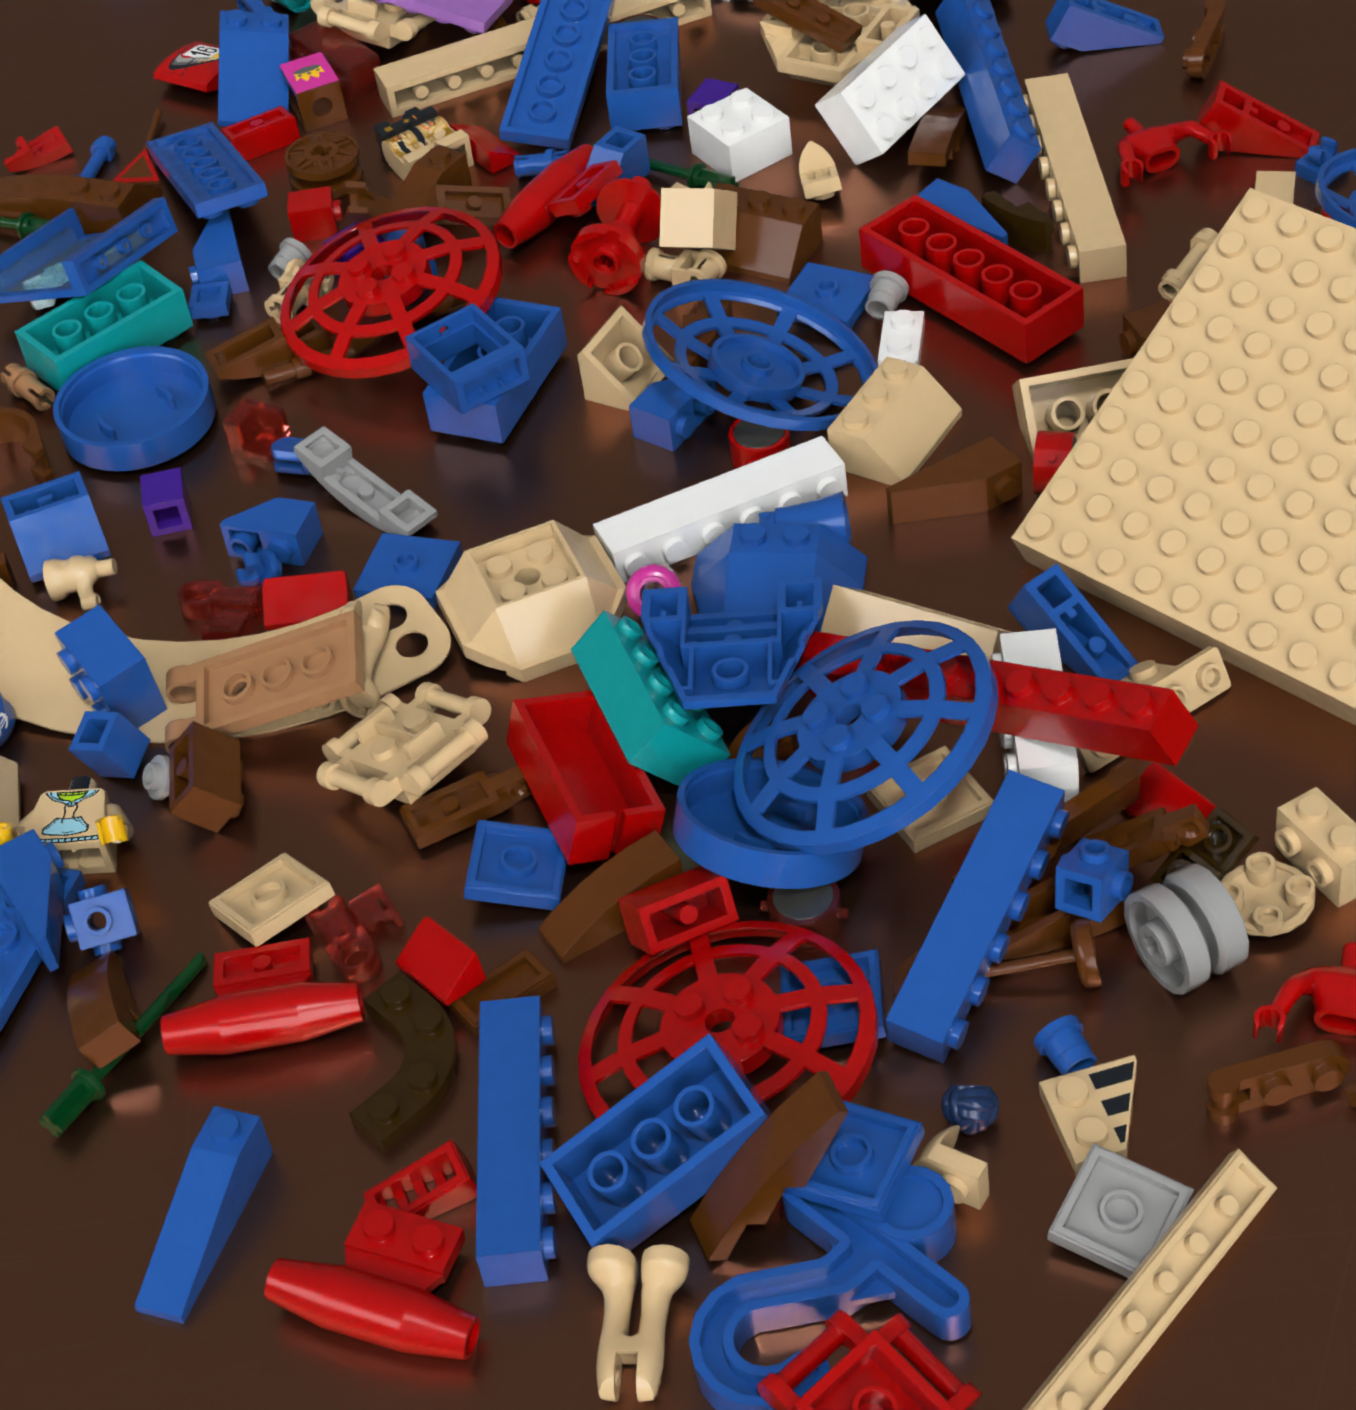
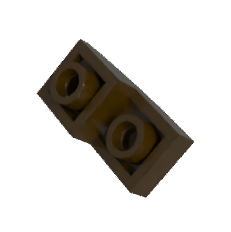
M995 190L981 196L982 206L1007 232L1008 243L1043 254L1053 251L1052 234L1054 226L1052 219L1046 213L1041 212L1030 202L1015 207L1011 201H1007Z
M1216 806L1206 819L1210 823L1209 836L1190 847L1180 845L1177 850L1170 853L1150 880L1153 883L1162 884L1168 874L1187 864H1199L1211 871L1221 881L1243 859L1259 840V837L1223 808Z

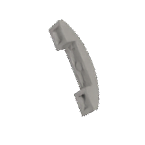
M322 426L294 446L296 456L330 494L361 519L386 533L411 536L438 516L435 508L408 489L400 494L356 461L352 456V446L325 426Z

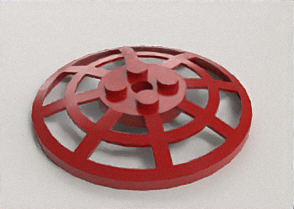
M425 206L406 208L365 220L343 231L324 244L296 273L287 288L281 305L280 323L282 333L293 354L304 365L319 373L333 377L353 379L379 377L411 368L405 337L415 332L413 323L434 311L448 295L467 302L466 306L474 303L485 314L489 310L498 294L503 277V260L499 246L488 227L477 218L462 211L445 207ZM439 219L462 223L475 229L480 236L456 240L454 235L447 229L434 223ZM407 230L399 240L378 242L377 235L391 231ZM425 231L439 237L445 243L422 249L414 242ZM362 242L365 250L358 253L348 262H336L347 251ZM485 248L487 252L486 269L478 289L476 290L458 283L463 268L462 252ZM450 254L449 267L445 277L432 275L429 260ZM326 275H340L338 287L319 298L320 287ZM314 277L309 288V306L290 321L291 311L298 293L307 279ZM425 289L434 290V293L414 309L406 311L405 307L419 298ZM342 299L350 309L343 323L329 317L324 312L325 309ZM388 314L392 316V319L388 321L359 325L363 316L376 317ZM314 318L323 329L338 336L330 355H326L308 347L297 337L295 332ZM445 326L440 329V332L444 331ZM398 331L405 347L373 357L345 358L352 338L377 337Z
M754 920L732 922L656 954L650 955L647 953L614 981L604 992L590 1014L581 1037L578 1056L579 1081L589 1110L596 1120L610 1109L599 1094L597 1084L623 1069L626 1078L636 1089L649 1079L638 1066V1061L665 1050L671 1063L710 1033L732 1055L745 1076L763 1065L773 1054L788 1060V1063L773 1076L753 1086L763 1102L787 1088L805 1070L814 1075L818 1071H828L842 1100L850 1102L866 1079L878 1047L879 1019L875 998L862 969L845 950L830 939L806 928L781 922ZM735 937H781L771 947L733 944L711 948L710 942ZM803 943L817 948L837 960L846 970L853 984L821 986L812 971L797 958L789 954ZM691 949V955L683 957L664 968L650 979L643 988L631 987L633 983L652 968L679 953ZM734 956L758 958L744 974H718L714 959ZM780 965L794 974L805 989L775 995L773 990L763 981ZM695 966L698 981L690 984L677 995L657 991L675 975ZM858 1002L860 1010L858 1034L852 1053L843 1067L818 1053L827 1030V1004ZM614 1004L629 1005L620 1025L618 1051L592 1066L591 1054L593 1044L604 1019ZM811 1007L810 1024L802 1044L784 1036L782 1012ZM648 1008L664 1012L660 1023V1032L633 1043L634 1028L642 1009ZM725 1021L733 1022L732 1026L723 1032H711V1029L718 1023Z

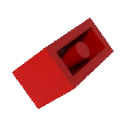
M698 866L617 898L630 944L650 955L739 920L728 879L703 866Z

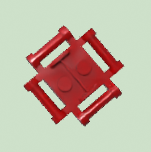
M839 1309L825 1321L826 1329L777 1374L770 1372L757 1384V1389L762 1398L775 1410H971L983 1395L971 1382L964 1384L910 1331L912 1324L901 1313L893 1316L878 1331L874 1329L868 1334L851 1316ZM841 1345L848 1347L851 1351L801 1398L793 1391ZM893 1347H895L948 1401H946Z

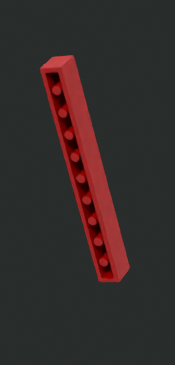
M813 631L793 673L823 650L849 636ZM923 649L926 652L932 651L929 649ZM885 654L882 655L876 670L890 675L911 662L912 659L900 655ZM958 655L940 663L939 666L946 680V700L973 703L976 691L975 672L969 656ZM862 658L845 664L825 677L833 683L844 676L856 672ZM990 660L998 685V705L991 732L1176 766L1199 726L1173 689ZM925 671L900 686L909 700L929 699V680ZM811 689L808 690L813 698L817 696ZM940 719L939 721L964 727L967 724V721Z

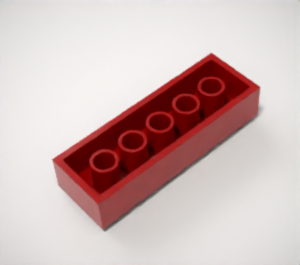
M916 194L859 229L861 263L864 269L873 274L883 270L899 274L909 285L908 295L1026 364L1084 327L1083 287Z

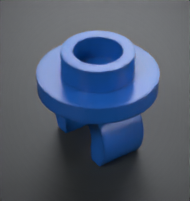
M262 549L259 554L255 552L244 553L242 559L246 569H236L235 572L241 586L250 587L257 585L258 589L262 591L263 580L281 577L282 566L272 550Z

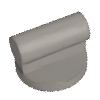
M156 755L145 766L143 771V786L154 800H164L169 796V757L167 755Z

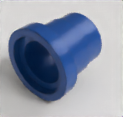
M1066 1015L1052 1021L1036 1035L1033 1042L1039 1054L1048 1056L1053 1066L1058 1069L1061 1075L1093 1067L1097 1061V1057L1082 1034L1083 1025L1075 1015Z

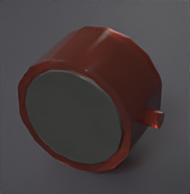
M835 882L804 889L769 888L766 901H761L760 906L761 911H768L770 922L803 927L831 941L837 938L840 933L842 918L848 919L849 909L841 908L840 891ZM774 937V938H775L776 941H778L781 937ZM803 943L796 950L813 951L817 948Z

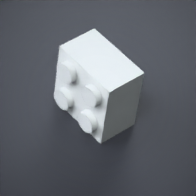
M747 87L737 90L730 96L713 104L706 105L701 110L687 116L692 154L717 172L735 176V181L737 182L793 154L789 117Z

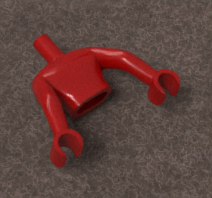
M1130 117L1123 123V128L1128 135L1121 138L1116 145L1117 155L1122 160L1120 184L1125 188L1129 187L1130 178H1135L1139 183H1142L1143 170L1157 173L1174 166L1180 157V149L1176 144L1186 138H1196L1208 145V157L1211 160H1215L1218 157V151H1224L1227 155H1231L1232 136L1225 131L1213 132L1192 120L1144 128L1135 118Z
M1356 942L1344 944L1340 966L1310 967L1290 976L1278 990L1271 1005L1261 1006L1255 1011L1252 1037L1257 1039L1258 1031L1261 1028L1272 1027L1277 1030L1276 1043H1281L1284 1038L1286 1016L1295 1002L1303 995L1312 997L1314 1022L1317 1027L1338 1035L1356 1036Z

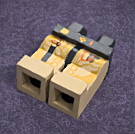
M432 106L424 110L413 107L405 111L400 121L391 124L385 120L374 126L376 142L380 148L382 161L389 165L403 181L414 163L438 144L465 153L468 168L474 165L469 135L462 129L454 131L443 117L437 116V111Z

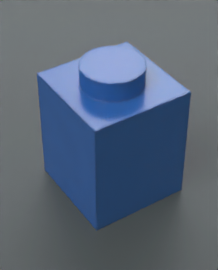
M85 711L69 751L100 777L134 778L150 739L119 712Z

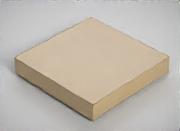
M943 746L909 762L907 765L923 782L937 769L951 751L946 746ZM967 772L957 786L934 808L897 833L911 850L917 853L985 820L994 800L973 776ZM892 778L866 792L867 797L879 811L893 805L906 796Z
M282 853L210 900L208 904L216 918L255 947H258L335 896V893L329 881L287 853Z

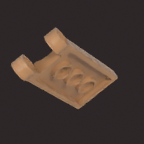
M351 610L190 665H179L169 669L166 673L167 698L180 704L196 701V716L188 719L173 720L166 725V752L169 754V748L193 721L229 736L364 692L362 618L355 610ZM245 687V689L237 695L238 691L241 688Z

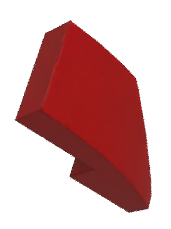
M56 125L29 143L26 142L23 136H19L15 142L18 150L15 155L6 158L4 164L9 172L26 171L52 163L74 151Z

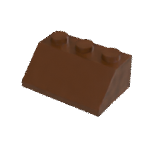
M717 182L712 189L738 192L736 249L714 250L724 258L727 271L790 285L823 241L819 203Z

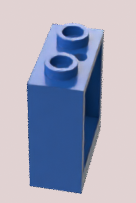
M474 303L405 337L412 369L461 415L530 380L524 347ZM445 326L444 331L440 332V329ZM475 344H478L488 353L453 372L449 371L441 363V361Z

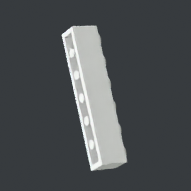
M820 436L594 523V534L621 579L626 583L632 574L644 565L660 563L669 566L697 555L735 523H759V513L775 511L777 507L820 499L842 490L844 495L848 496L845 463L826 439Z

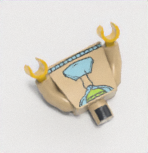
M87 776L73 778L69 790L46 791L41 794L35 808L16 826L13 827L10 822H0V846L34 829L44 845L52 841L64 863V866L61 868L78 870L82 874L116 872L117 843L129 841L134 834V828L121 807L110 803L106 790L98 788L96 781Z

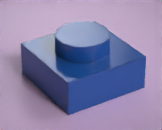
M222 281L192 285L188 306L191 318L215 319L220 316H229L232 299L230 282Z

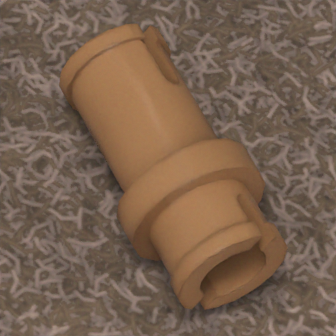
M10 363L5 367L11 375L9 376L2 372L1 381L15 397L26 399L39 411H45L52 406L42 397L44 395L54 402L55 392L37 380V376L32 370L27 367H21L18 363Z

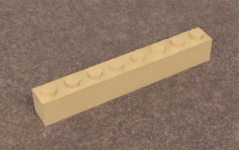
M1068 73L1024 79L1025 94H1023L1041 146V150L1035 159L1038 158L1041 180L1045 179L1048 202L1052 201L1054 223H1059L1061 245L1066 246L1068 268L1076 270L1080 283L1127 277V245Z

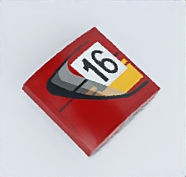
M196 41L181 47L154 71V79L204 92L217 90L219 80V46Z

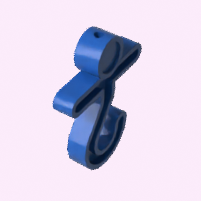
M910 1165L883 1222L784 1192L782 1202L788 1222L825 1250L827 1254L820 1259L736 1275L712 1290L694 1314L689 1336V1346L699 1389L715 1410H775L762 1398L757 1389V1384L770 1372L777 1374L801 1351L796 1352L779 1364L770 1366L754 1365L740 1356V1350L747 1340L758 1333L825 1321L838 1309L851 1316L869 1303L889 1300L934 1336L948 1341L962 1338L968 1333L972 1325L971 1302L968 1289L961 1281L937 1264L938 1261L947 1256L955 1244L957 1233L954 1197L950 1185L939 1173L926 1167ZM826 1359L793 1390L800 1398L830 1371L828 1360Z

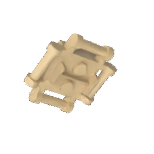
M374 0L310 1L312 10L317 14L319 25L327 28L333 27V32L387 49L394 47L402 41L412 39L417 35L418 31L435 21L433 17L420 13H408L402 7L390 3H378Z
M431 682L420 684L416 689L415 699L409 704L402 703L396 695L387 693L377 702L378 707L339 739L333 737L322 746L323 754L328 761L320 765L316 778L322 787L330 790L341 788L363 796L366 803L376 807H383L393 799L411 805L488 740V734L482 725L487 722L491 715V705L488 700L481 697L470 696L465 698L445 692L441 686ZM439 708L459 715L453 719L434 713V711Z

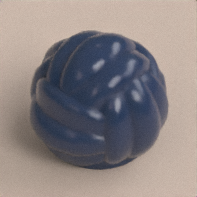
M950 1085L941 1100L942 1113L946 1121L952 1126L959 1125L960 1131L965 1135H975L978 1132L985 1131L995 1122L1000 1109L998 1097L990 1086Z

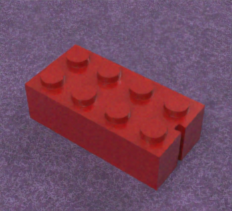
M592 690L513 700L506 743L568 865L609 859L610 852L614 851L615 854H618L629 845L655 830L661 834L666 809L645 771L628 763Z

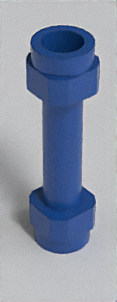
M105 135L96 139L90 147L91 158L82 173L74 176L95 179L104 162L112 161L115 156L116 142L111 137Z

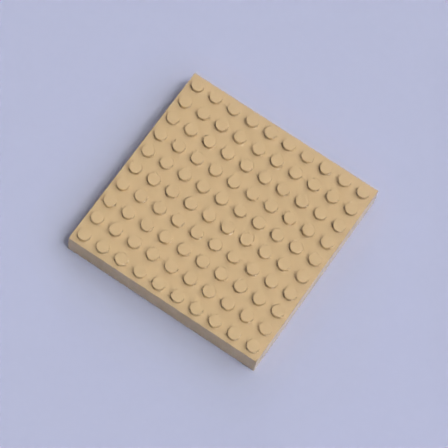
M1249 188L1011 539L1026 562L1044 571L1057 563L1076 587L1203 650L1209 646L1217 647L1223 660L1355 726L1356 228Z

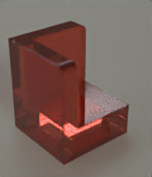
M244 398L222 422L231 453L268 463L275 459L271 451L273 442L284 437H292L283 408Z

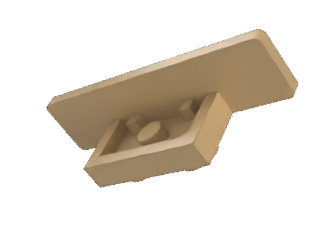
M1212 646L1205 648L1177 666L1159 664L1154 660L1140 662L1129 669V675L1119 680L1173 689L1189 712H1192L1231 687V681L1219 649ZM1076 748L1084 771L1090 773L1097 771L1119 757V755Z

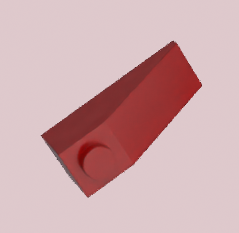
M1222 80L1200 109L1196 119L1197 123L1213 132L1225 131L1230 133L1232 136L1231 152L1302 158L1308 153L1310 146H1317L1320 133Z

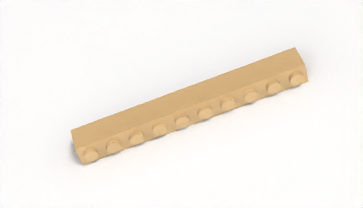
M615 0L608 24L621 23L632 17L647 16L654 19L678 17V25L680 26L711 16V0ZM535 17L374 68L380 99L392 118L404 115L405 111L413 107L422 109L516 79V70L520 66ZM608 25L600 51L608 49Z

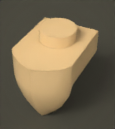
M809 141L800 156V180L806 200L810 198L816 201L825 200L834 196L835 191L842 190L840 178L831 155L819 144Z
M950 1126L936 1134L923 1147L912 1166L926 1167L939 1173L950 1185L955 1204L964 1203L980 1210L990 1194L988 1163L955 1150L954 1146L958 1138L960 1126Z

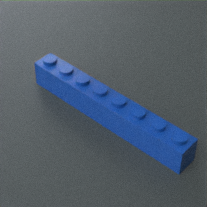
M943 0L935 14L945 44L966 74L957 83L985 170L1017 184L1040 152L1041 146L1028 112L1029 109L1026 106L1022 89L1019 86L1015 69L1012 66L1008 49L1005 46L1001 29L997 23L995 11L990 0Z

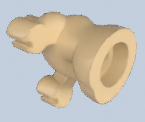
M74 555L66 560L49 559L45 560L43 564V578L50 598L54 602L61 601L69 593L78 592L83 611H89L101 603L100 596L93 592V585L98 578L115 575L118 572L117 563L114 558L98 561L92 555Z

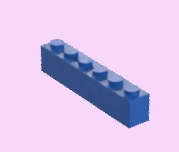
M1008 771L885 1019L887 1041L943 1064L951 1048L959 1050L969 1027V1021H966L965 1018L971 1006L979 1007L987 993L990 978H987L986 974L992 962L1000 964L1003 960L1010 942V936L1006 933L1012 921L1020 922L1027 910L1030 894L1026 893L1033 878L1040 880L1045 873L1050 859V852L1046 850L1052 838L1059 840L1066 829L1070 812L1064 810L1065 790L1015 771Z
M540 995L480 1002L476 1260L484 1287L548 1281V1259L557 1258L555 1227L548 1226V1214L557 1213L556 1189L551 1182H548V1177L539 1162L556 1150L554 1139L548 1138V1128L556 1127L555 1102L553 1096H547V1086L556 1085L553 1055H547V1046L555 1045L556 1037L553 1016H544Z

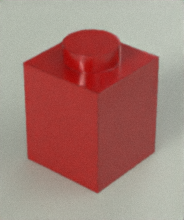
M331 186L288 192V217L294 239L303 243L328 239L339 233L338 222L344 221L343 207L340 199L334 200Z

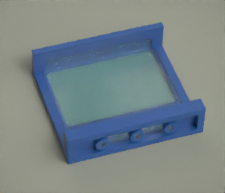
M165 197L153 198L103 233L85 234L75 209H67L0 254V304L89 295L178 232Z

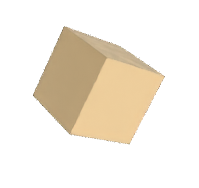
M661 188L659 247L735 250L738 192L712 188Z

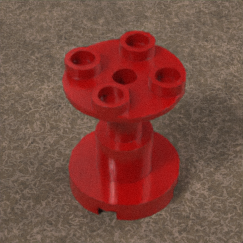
M635 176L632 179H615L605 184L597 197V214L602 223L591 224L582 228L571 245V252L568 257L573 274L585 286L592 288L594 284L599 288L605 289L603 294L621 295L634 289L645 270V254L639 243L651 242L660 237L661 196L652 188L648 179L641 176Z

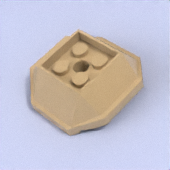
M818 0L863 25L861 35L841 54L768 13L760 21V29L778 72L787 73L792 79L834 87L899 26L920 17L919 8L915 5L912 6L908 0Z
M555 520L464 551L450 578L435 591L438 605L465 658L489 668L506 671L507 676L523 683L577 664L571 648L604 610L621 618L627 604L626 585L596 535H581Z

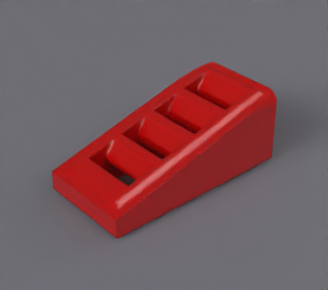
M451 1139L363 1193L365 1201L368 1200L388 1206L387 1200L395 1197L400 1210L431 1219L476 1199L477 1176L467 1156ZM454 1172L456 1176L448 1180L446 1175ZM435 1181L437 1187L429 1191L426 1184ZM414 1189L418 1199L411 1203L406 1192Z

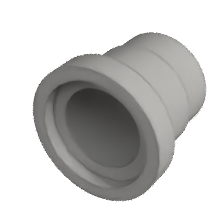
M287 237L280 244V251L268 265V270L278 280L284 274L290 260L299 258L306 262L312 256V253L300 241Z
M883 270L876 272L870 281L871 291L868 295L865 309L873 318L884 320L885 311H895L899 303L906 299L909 293L908 283L902 276L892 271Z

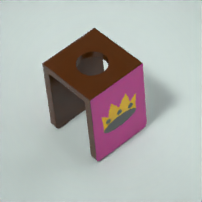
M322 52L280 65L281 73L296 96L289 99V106L305 133L348 120L340 81Z

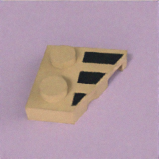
M1134 1055L1039 1082V1095L1076 1176L1093 1143L1127 1158L1134 1086L1137 1077V1060Z

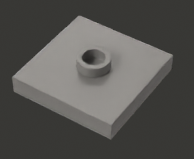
M1093 1143L1048 1231L1047 1240L1129 1278L1189 1204L1194 1189Z

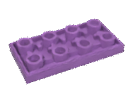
M374 0L378 3H390L402 7L408 13H420L433 17L439 23H451L463 27L466 31L473 34L485 33L513 2V0Z

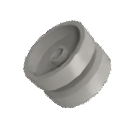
M1187 864L1168 874L1162 884H1149L1129 894L1124 902L1126 925L1138 955L1153 977L1173 994L1184 995L1205 984L1210 977V973L1222 975L1243 964L1248 957L1249 940L1245 923L1236 903L1213 873L1199 864Z

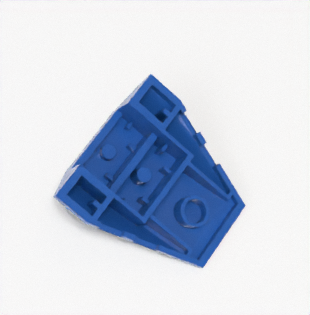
M735 523L697 554L691 588L699 614L777 608V580L822 577L823 613L814 631L820 632L833 585L864 590L868 560L866 555L822 524Z
M822 577L777 580V608L720 613L691 615L687 586L642 590V626L683 710L778 703L823 613Z

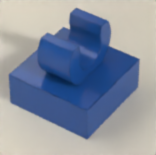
M1324 136L1321 140V146H1310L1308 153L1295 162L1296 176L1316 184L1320 167L1326 160L1338 154V142ZM1343 173V174L1339 175L1338 177L1334 178L1328 186H1330L1332 183H1334L1337 179H1339V178H1340L1341 176H1343L1345 173Z

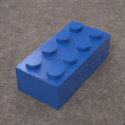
M495 297L486 314L524 347L530 380L462 415L428 384L422 394L431 431L504 443L568 345L561 307ZM475 344L447 358L443 365L453 372L488 353L478 344Z
M709 1033L539 1162L591 1247L612 1244L622 1246L631 1251L705 1195L714 1180L744 1142L772 1113L732 1055Z

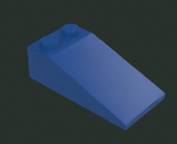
M238 9L230 11L220 10L218 126L227 127L279 106H283L289 111V84L280 70L281 64L289 62V14H279L273 11L258 13L244 12Z
M678 17L608 24L606 99L611 129L615 126H620L637 132L652 128L668 130L675 126L683 125Z

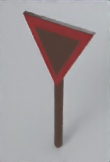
M157 108L146 142L154 140L162 115L160 108ZM146 142L143 151L112 181L137 185L161 184L150 160Z

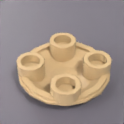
M1257 852L1249 855L1245 864L1230 871L1220 881L1236 903L1245 923L1247 934L1251 936L1271 937L1290 932L1305 923L1314 910L1316 896L1314 880L1293 866L1275 861V858L1266 852Z

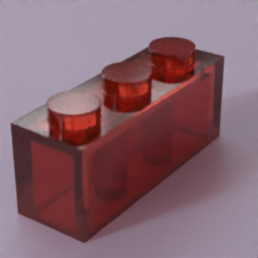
M316 20L289 34L292 47L290 49L292 61L322 52L340 81L343 96L349 101H353L378 88L374 68L381 66L378 54L336 26L327 28L319 25Z

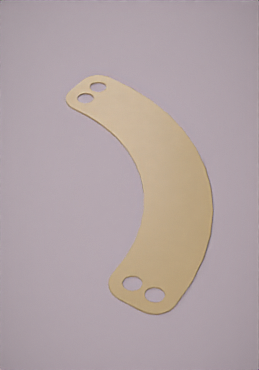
M0 578V692L13 706L16 719L53 731L75 735L85 711H93L91 705L94 703L90 698L83 701L69 681V678L73 677L74 674L70 675L56 654L62 648L54 633L71 622L40 608L14 591ZM401 585L385 586L354 600L361 601L362 625L364 626L367 625L371 609L375 603L385 606L397 605L407 612L406 620L402 625L389 629L384 646L373 667L372 681L381 697L434 671L447 658L451 649L450 632L427 600L415 589ZM344 606L298 624L260 634L222 640L176 642L142 640L128 637L145 657L167 707V710L138 729L150 739L149 743L164 744L165 727L169 722L196 716V701L180 704L169 700L166 696V673L172 667L190 665L339 615L340 610ZM410 633H419L428 639L426 650L416 657H404L396 649L398 641ZM245 687L241 688L238 691L237 695L240 694L245 689ZM339 699L334 709L328 713H318L308 709L229 736L238 738L271 733L328 718L345 711Z

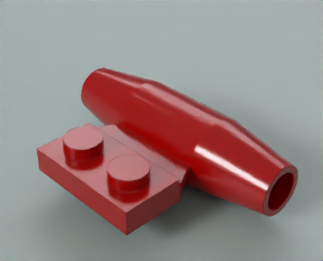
M582 144L551 162L513 198L493 227V234L496 240L502 246L513 249L545 230L560 216L572 215L575 218L585 214L592 208L591 202L598 197L603 186L617 179L623 173L617 160L591 164L586 169L593 146Z
M307 937L215 953L213 988L216 997L161 1016L160 1027L162 1042L167 1055H230L308 1041L363 1022L365 1020L362 992L358 982H314L313 948L310 938Z
M368 1200L365 1201L344 1242L345 1265L278 1258L271 1266L265 1283L264 1294L266 1300L318 1327L401 1353L468 1360L477 1346L481 1331L480 1317L430 1293L441 1283L445 1284L466 1240L464 1229Z

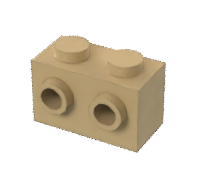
M1317 787L1278 807L1276 832L1274 835L1275 848L1304 875L1310 876L1314 880L1315 886L1338 908L1356 898V823Z

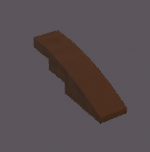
M935 104L925 113L915 131L908 150V165L946 167L948 159H953L954 152H959L969 118L965 106Z
M818 1071L785 1100L744 1142L710 1186L690 1218L708 1261H726L747 1224H766L787 1187H806L848 1114V1110L828 1071Z

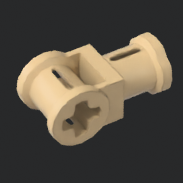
M652 247L646 256L644 275L646 280L656 282L660 279L670 281L672 285L692 280L721 279L727 271V265L724 258L711 249H702L700 251L684 249L681 255L678 256L664 253L662 249Z
M293 258L289 261L284 274L278 279L280 285L279 292L272 294L264 303L267 314L270 317H274L275 321L281 324V305L287 288L296 273L305 264V261L299 258ZM326 275L320 287L319 298L331 291L334 275ZM314 277L308 278L298 293L291 311L290 321L296 317V312L302 305L309 306V288Z

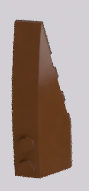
M13 175L0 177V217L18 219L22 213L31 212L36 217L54 219L67 209L74 208L85 234L103 233L153 198H160L163 192L161 188L72 175Z

